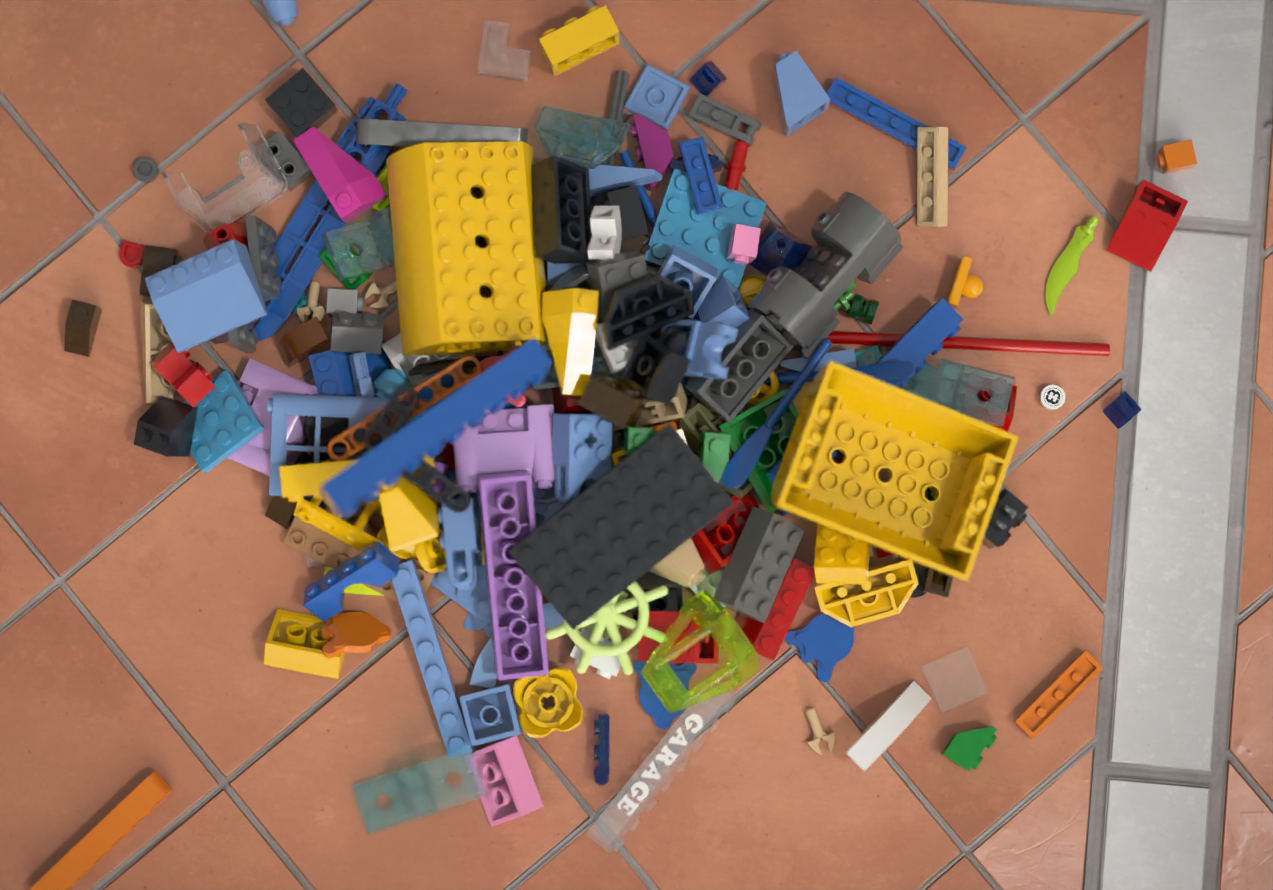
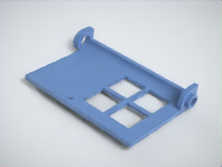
M273 392V398H268L267 413H272L269 495L282 496L280 467L286 466V451L314 452V463H319V452H328V447L320 446L321 417L349 418L350 427L387 404L390 398L282 394ZM401 401L405 406L410 405L407 401ZM426 409L405 421L399 431L425 414ZM288 415L316 416L315 446L287 445ZM386 415L385 422L389 425L390 419ZM364 428L355 430L354 438L358 441H364L367 430ZM383 437L378 438L371 444L377 447L383 443ZM332 447V451L344 453L347 447ZM364 447L348 457L347 460H358L370 452V450ZM303 495V497H314V495Z

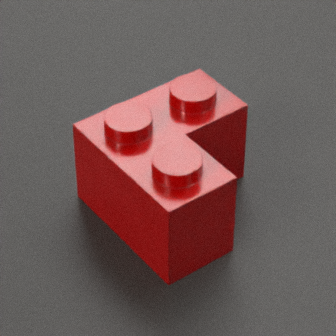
M171 342L150 364L194 407L215 387L210 381L213 376L199 362L193 364L188 359L191 354L187 350L180 353L177 352L174 344Z

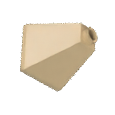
M691 538L649 570L687 588L692 584L697 586L705 577L703 574V562Z

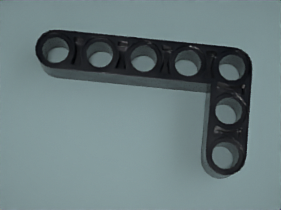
M402 387L397 390L364 436V444L370 451L376 448L370 443V436L373 433H380L383 437V442L399 431L418 405L419 394L414 388ZM404 391H410L414 397L412 404L408 406L403 405L400 400V396ZM393 411L398 415V423L395 426H389L385 422V416L388 412ZM425 460L421 462L425 469L422 477H415L412 473L409 474L408 471L402 473L454 512H463L471 504V496L465 489ZM435 478H440L445 482V489L441 493H437L432 489V482ZM457 493L464 495L466 498V504L462 508H457L453 505L452 498Z

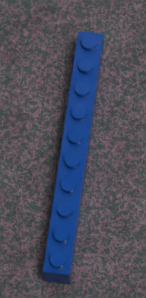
M944 298L938 300L875 364L909 361L914 364L915 372L917 373L927 364L924 359L930 353L934 356L944 346L941 342L947 336L952 338L961 329L958 325L964 319ZM910 379L902 382L884 383L902 389ZM834 450L832 452V459L840 452V450ZM783 457L765 474L772 483L775 481Z

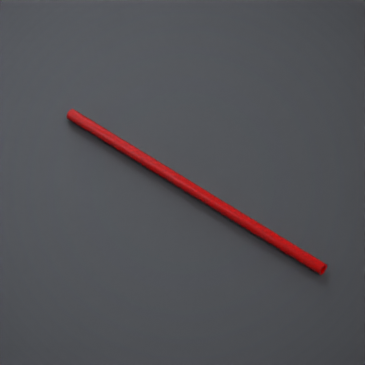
M832 331L826 339H830L832 344L893 346L904 334ZM948 336L941 342L944 345L942 349L1109 356L1110 344L971 337L949 338Z

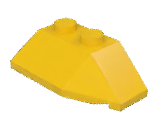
M905 559L869 567L868 584H819L814 586L821 612L850 627L899 614L918 585V580L912 560Z

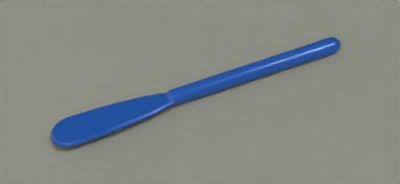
M830 339L822 341L767 421L753 432L728 462L721 476L722 483L726 487L736 489L744 484L768 444L773 428L831 347L832 342Z
M909 361L878 363L851 368L882 382L907 381L916 371L914 364ZM813 371L806 382L814 381L820 371ZM800 372L776 373L778 383H793L800 374ZM769 377L765 380L764 384H771Z

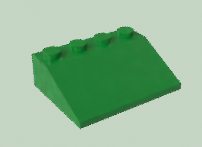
M785 389L736 416L730 423L725 422L719 426L722 432L730 434V447L734 454L753 432L767 421L786 394ZM792 402L773 428L768 444L748 476L765 509L769 512H774L779 507L774 506L772 503L773 483L765 474L784 456L799 415Z

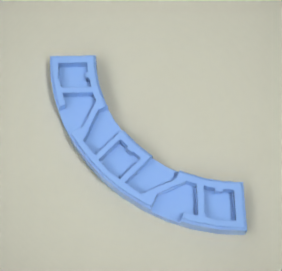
M550 602L543 604L545 630L564 624L563 617ZM492 637L477 659L470 685L495 688L497 677L495 675Z

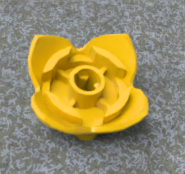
M553 668L549 670V675L524 677L515 681L514 698L521 709L519 721L527 736L544 737L552 731H570L581 724L583 709L576 697L577 681L569 669ZM551 695L555 698L553 702L556 704L554 708L549 707L546 710L543 708L544 703L541 701L543 697L549 698Z

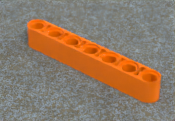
M464 355L412 387L418 394L422 388L428 387L433 391V395L427 401L419 398L418 405L407 420L477 377L481 371L480 362L472 355ZM467 360H472L476 364L475 370L470 374L462 371V364ZM444 374L454 376V383L450 387H444L440 383V379ZM406 391L401 394L400 400L412 404L414 397L410 391ZM387 404L334 436L328 443L329 456L336 461H342L366 447L364 441L356 440L353 434L359 428H364L368 431L376 417L379 416ZM393 411L386 414L390 419L389 426H395L398 423V415ZM378 432L373 433L370 436V443L382 437V435ZM336 442H343L347 447L346 451L341 455H337L332 451V446Z
M154 771L29 890H69L164 800L173 789Z

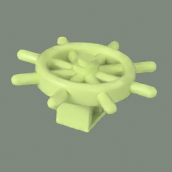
M635 581L627 587L634 597L628 598L630 592L624 590L574 630L563 618L564 624L546 630L545 637L551 640L568 633L572 641L584 650L576 668L578 673L586 672L593 655H617L623 672L626 675H630L633 672V667L627 651L635 646L643 635L660 643L667 640L665 633L647 626L650 614L648 602L667 595V587L660 586L644 592L638 582ZM638 606V621L620 614L621 612L626 613L627 610ZM621 625L633 630L632 634L623 641L618 631ZM579 628L592 632L589 640L582 635ZM601 637L608 640L611 638L613 645H601L598 643Z

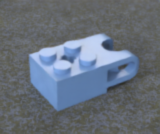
M679 320L670 324L687 336L681 353L692 361L684 376L715 379L727 378L729 367L722 365L721 353L728 343L736 341L738 329L722 323L699 322L697 320Z
M553 414L552 461L553 465H555V496L560 502L569 503L579 495L583 482L586 488H588L611 469V421L598 414Z
M466 498L452 500L453 505L457 508L464 507ZM471 498L469 508L460 513L450 510L443 504L442 508H438L439 523H442L444 526V533H440L441 547L446 551L448 577L452 585L465 592L472 591L478 586L477 554H482L478 504L473 498ZM467 572L468 577L464 581H460L461 573Z

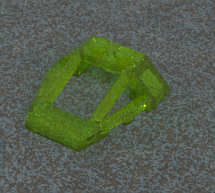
M701 590L683 605L675 623L671 624L667 630L668 634L661 645L657 646L641 671L669 713L683 710L729 692L744 684L760 670L757 652L729 611L705 590ZM692 618L697 625L702 626L670 648ZM711 633L730 662L687 691L668 662ZM730 674H732L733 677H731V678H729V679H727V680H725V681L719 683L720 681H722L723 679H725L727 676H729Z

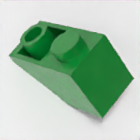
M993 726L956 732L941 754L966 771H970L971 768L975 770L983 759L980 754L984 748L987 747L989 749L996 740L997 736L994 733L997 729Z

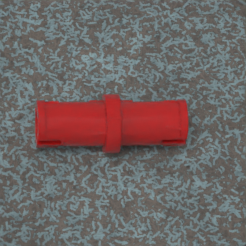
M735 141L731 160L726 165L728 172L724 187L737 192L742 173L746 171L745 161L749 144L746 142Z

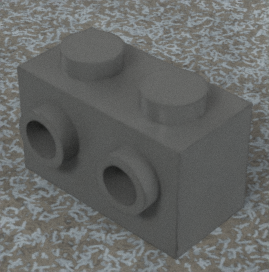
M280 131L256 149L261 155L257 159L266 170L270 167L276 173L273 178L282 189L287 186L292 191L313 174L305 160Z
M333 312L331 351L381 354L383 315Z

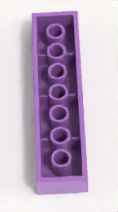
M527 470L477 475L495 675L499 681L549 675L542 592L509 553V549L536 529L531 474Z

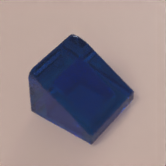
M712 61L704 63L689 81L701 94L709 96L727 78Z
M1124 391L1103 410V413L1116 428L1120 429L1142 409Z

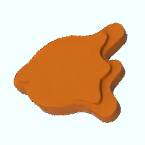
M355 611L339 612L324 622L326 625L321 630V636L330 641L323 646L322 654L330 659L346 652L371 651V646L376 643L379 645L390 639L391 629L368 613Z

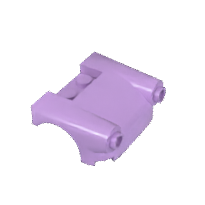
M249 358L239 381L244 383L242 391L265 429L227 458L270 477L272 413H267L268 398H273V392L282 394H319L316 386ZM288 415L287 445L304 446L308 438L305 416ZM286 451V466H292L299 458L301 451Z
M553 404L528 406V408L505 409L500 410L494 415L490 412L484 418V422L472 430L469 426L465 429L464 436L454 443L456 483L468 493H475L478 491L477 475L527 470L531 474L532 488H552L553 483H555V465H553L552 461Z

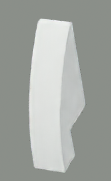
M912 681L861 733L862 736L845 753L865 771L904 731L932 698L915 681Z

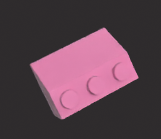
M517 735L464 756L491 827L544 807Z

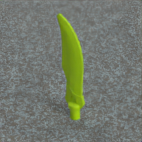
M1092 215L1085 225L1076 227L1074 237L1055 262L1048 276L1045 298L1050 315L1054 314L1055 306L1062 291L1078 271V262L1081 254L1094 240L1093 230L1098 224L1099 219Z

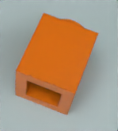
M1192 139L1164 145L1158 150L1159 154H1156L1157 165L1163 169V174L1190 169L1197 164Z

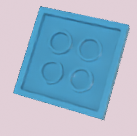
M227 369L211 381L215 387L195 405L198 409L190 452L200 470L204 473L209 472L265 429L232 372Z

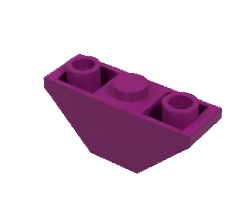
M635 114L633 115L634 122L630 123L632 137L638 138L639 146L635 147L638 161H643L645 169L656 170L663 178L674 159L669 134L641 115ZM660 181L649 183L650 191L655 190Z

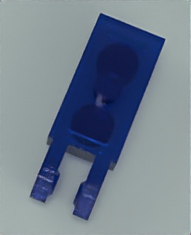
M599 714V719H594V735H599V745H594V760H599V765L594 769V779L596 784L601 786L609 781L610 715Z

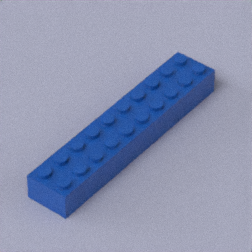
M535 338L531 339L322 484L319 494L337 519L342 515L345 518L349 517L358 510L359 503L364 500L366 503H369L379 495L382 487L386 485L387 488H390L399 482L402 473L408 471L410 474L422 465L421 462L424 461L425 457L428 456L431 459L443 450L442 448L445 446V443L449 441L453 444L464 436L463 433L469 426L472 430L484 422V418L487 417L488 413L491 412L492 415L498 413L505 407L508 399L512 398L514 401L526 392L525 390L529 387L528 385L532 383L533 386H536L542 382L549 373L548 369L552 364L551 360Z

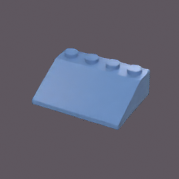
M234 239L145 278L151 300L179 353L268 315L247 247Z

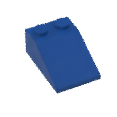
M382 347L381 354L366 353L369 376L373 383L384 370L391 369L389 358ZM328 350L308 356L319 395L356 396L349 355H352V352Z

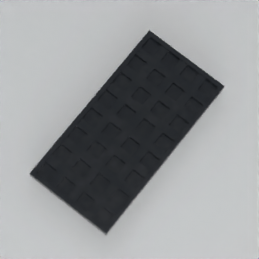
M668 423L509 549V553L574 630L734 503L674 427Z

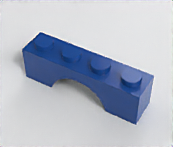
M379 541L365 547L359 554L346 559L339 567L329 570L322 578L309 583L304 591L303 606L324 622L343 610L344 589L348 586L364 583L380 587L398 575L399 557Z

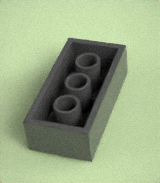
M753 507L713 600L745 617L765 623L804 534V530L775 513Z

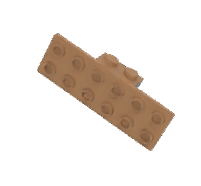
M355 515L349 522L342 518L340 519L353 526L359 517ZM295 516L284 540L285 544L333 569L342 565L346 559L352 558L361 552L312 524L303 522L297 516ZM369 519L362 531L376 537L381 528L372 524V521ZM399 557V563L414 559L424 593L426 594L435 573L427 572L417 557L408 559ZM392 579L380 587L361 583L399 603Z

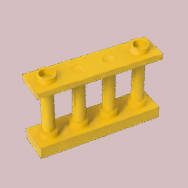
M312 497L309 502L305 499L297 502L294 515L299 517L300 520L312 524L359 551L377 541L387 547L382 537L383 527L376 537L362 531L374 512L383 516L380 499H373L369 503H366L365 500L362 501L360 504L365 506V509L353 526L341 520V517L337 519L333 512L330 514L319 508L318 506L323 499H314Z

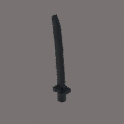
M499 350L498 355L476 356L475 358L480 362L485 358L501 356L504 353L503 350ZM457 359L418 364L408 371V375L438 372ZM467 360L462 364V368L476 366L472 360Z

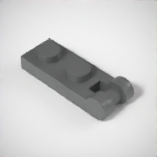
M700 93L689 114V118L738 141L746 142L750 147L753 144L755 132L759 131L762 125L759 121ZM740 123L747 126L744 133L738 130Z

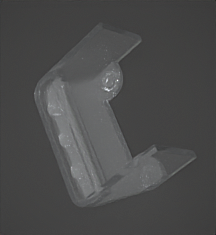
M241 122L237 125L249 146L237 158V165L242 175L203 199L197 189L190 187L183 173L170 171L161 173L179 208L206 233L228 223L243 221L246 217L251 216L283 196L287 191V179L256 124Z

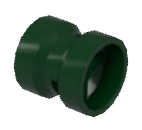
M855 294L848 317L852 319L860 318L863 319L864 323L872 325L879 301L874 299L866 300L862 295Z

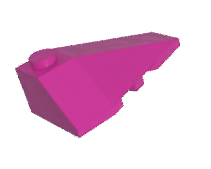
M314 126L293 139L327 198L345 223H348L388 196L373 173Z

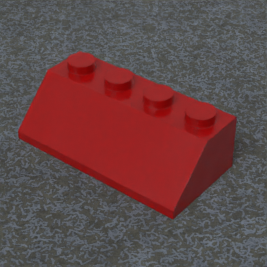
M793 558L765 623L739 614L728 640L774 661L815 576L814 567Z

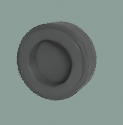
M141 157L133 165V174L139 181L149 183L157 178L159 167L153 159Z

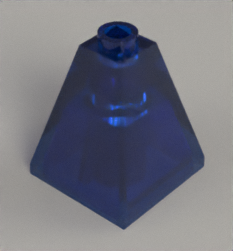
M770 220L759 237L757 256L748 265L767 277L778 266L793 271L794 268L802 264L813 246Z

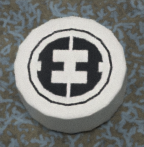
M1048 385L1041 391L1039 398L1044 408L1056 410L1064 404L1066 397L1061 387Z

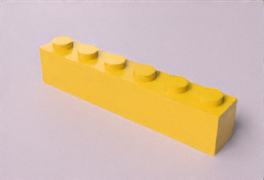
M428 456L424 458L425 461L434 466V457L431 459ZM357 460L281 466L282 497H288V502L303 501V495H314V499H323L319 494L321 485ZM421 465L412 474L415 477H422L425 472L424 466ZM402 474L401 477H403L404 479H406L407 481H409V482L412 483L413 485H416L414 482H412L411 480H409L407 477H405V476Z

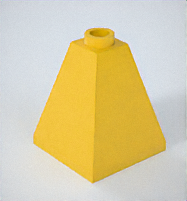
M400 477L401 480L390 488H387L385 485L379 492L391 552L437 537L439 531L438 508L440 504L438 500L403 477Z

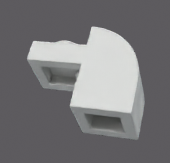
M594 206L590 217L592 238L587 250L588 258L599 260L614 259L615 254L620 253L622 225L619 206Z

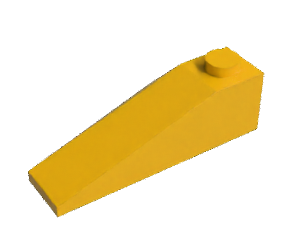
M572 288L542 293L541 320L546 329L548 346L552 351L555 362L554 367L563 395L582 396L590 381L599 291Z

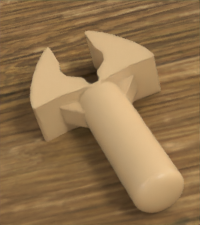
M396 280L384 288L377 287L375 283L369 287L365 300H368L373 295H381L379 301L370 306L371 309H385L389 307L387 298L397 291Z
M315 281L310 283L307 305L304 308H297V313L303 323L308 321L312 312V318L317 316L320 322L326 313L323 306H317L320 284Z
M815 708L807 709L806 714L814 733L812 741L807 742L808 745L816 753L822 755L818 745L821 737L827 742L829 751L832 752L834 733L828 735L823 732Z

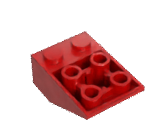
M1143 179L1137 185L1106 251L1151 272L1172 235L1188 201Z
M649 611L647 626L665 633L667 640L660 643L643 635L637 643L638 662L719 664L720 613Z

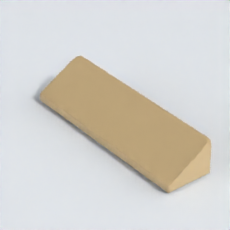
M917 127V227H946L948 225V127Z

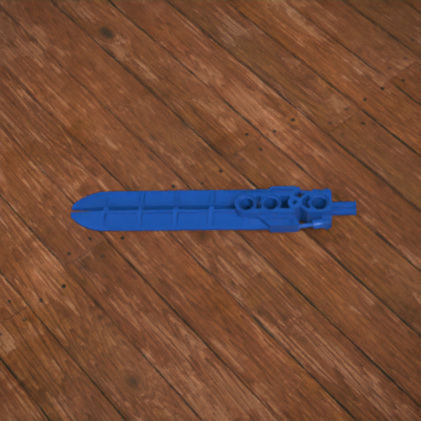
M395 83L384 102L369 97L359 110V115L353 122L348 124L336 143L351 157L362 155L360 164L375 176L379 174L386 159L390 156L393 146L356 144L357 119H362L363 116H365L364 119H377L379 114L388 113L387 120L407 121L396 109L408 90ZM317 179L312 184L274 246L279 258L277 276H279L280 280L284 278V281L281 284V291H279L280 299L271 300L268 306H266L268 301H264L268 315L261 317L255 327L258 342L269 338L284 325L323 262L318 255L338 238L346 225L332 204L327 211L324 210L329 203V199ZM322 214L323 218L321 219L320 223L318 224L310 239L306 243L305 240L307 239L308 235L310 234L311 230L313 229V227L315 226L316 222ZM303 246L304 248L302 252L300 253L299 257L290 269L289 273L285 274L290 264L294 260L295 256L299 252L300 248Z

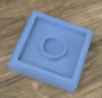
M647 64L624 105V109L634 114H639L668 131L691 86Z

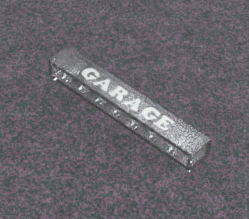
M712 676L586 832V835L606 852L610 853L612 850L617 852L626 841L622 838L628 830L633 832L642 820L638 817L644 810L649 812L658 800L654 797L658 792L662 790L665 793L673 783L670 777L677 770L681 773L689 763L686 757L693 750L697 753L705 743L702 737L706 732L710 731L713 733L721 723L718 717L722 712L729 713L737 703L734 697L737 694L716 677Z

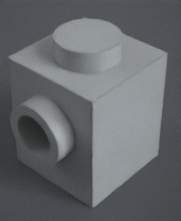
M328 288L326 313L329 317H332L333 312H350L353 314L363 312L364 297H360L358 290Z

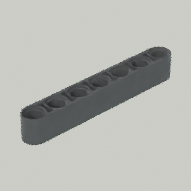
M357 119L356 144L410 147L421 143L523 141L527 143L528 128Z

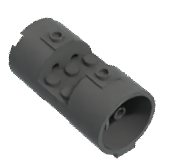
M844 192L829 210L827 209L816 218V223L811 227V235L818 245L807 253L805 261L794 268L793 271L782 266L773 269L768 274V279L763 283L762 289L747 305L751 311L763 315L794 346L791 350L796 355L806 359L813 355L822 341L840 323L836 318L837 312L833 305L851 283L858 278L860 281L873 284L903 248L900 243L901 236L893 224L870 203L850 192Z

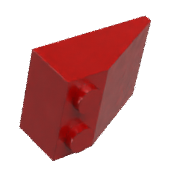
M749 492L742 498L732 496L731 500L734 504L691 537L703 562L704 569L709 575L729 563L752 508L760 509Z

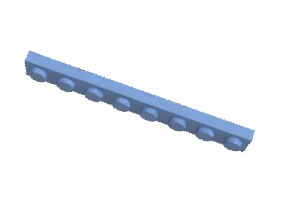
M414 559L401 562L398 567V575L392 579L449 759L472 753L475 749L470 743L465 718Z

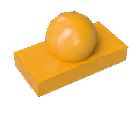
M966 256L962 257L959 262L947 300L953 309H956L961 294L966 298L973 299L978 297L983 291L982 280L976 275L968 274L972 258Z

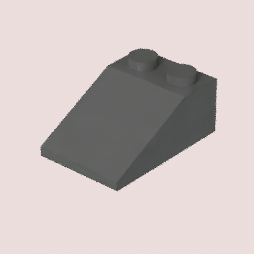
M631 249L615 254L614 259H596L586 262L591 290L599 291L597 323L600 324L605 321L615 291L648 277L644 254Z

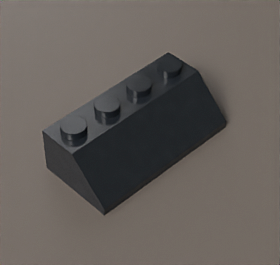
M555 155L533 164L536 258L553 264L593 261L594 259L588 258L587 251L592 238L589 169Z

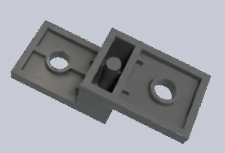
M256 215L246 217L249 256L263 300L280 299L279 291H281L282 285L279 276H277L279 258L274 247V243L277 241L275 229ZM253 321L229 331V344L245 353L256 352L258 335L254 329Z

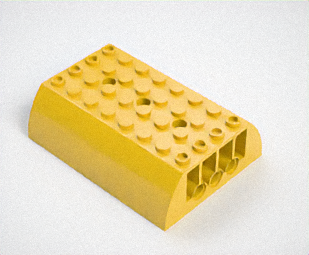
M523 141L435 142L413 145L390 155L386 162L402 356L494 353L499 350L509 352L514 346H522L535 338L543 351H549L546 329L541 320L542 293L547 292L544 260L536 258L532 165L535 164L533 148ZM471 187H479L483 193L482 198H474L470 192ZM476 236H482L486 239V248L476 246ZM480 286L490 288V298H483L480 295Z
M829 361L820 370L806 393L772 486V503L774 506L958 579L968 581L1018 436ZM834 450H840L843 453L844 460L841 464L833 462L831 455ZM881 468L887 469L890 473V479L886 483L880 481L878 477V472ZM927 487H932L936 491V498L933 501H929L925 497L924 492Z

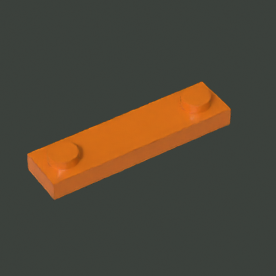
M1084 650L1014 722L1031 739H1034L1100 673L1103 667Z

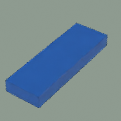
M699 137L679 142L678 145L697 214L701 215L722 210L723 207L704 138Z

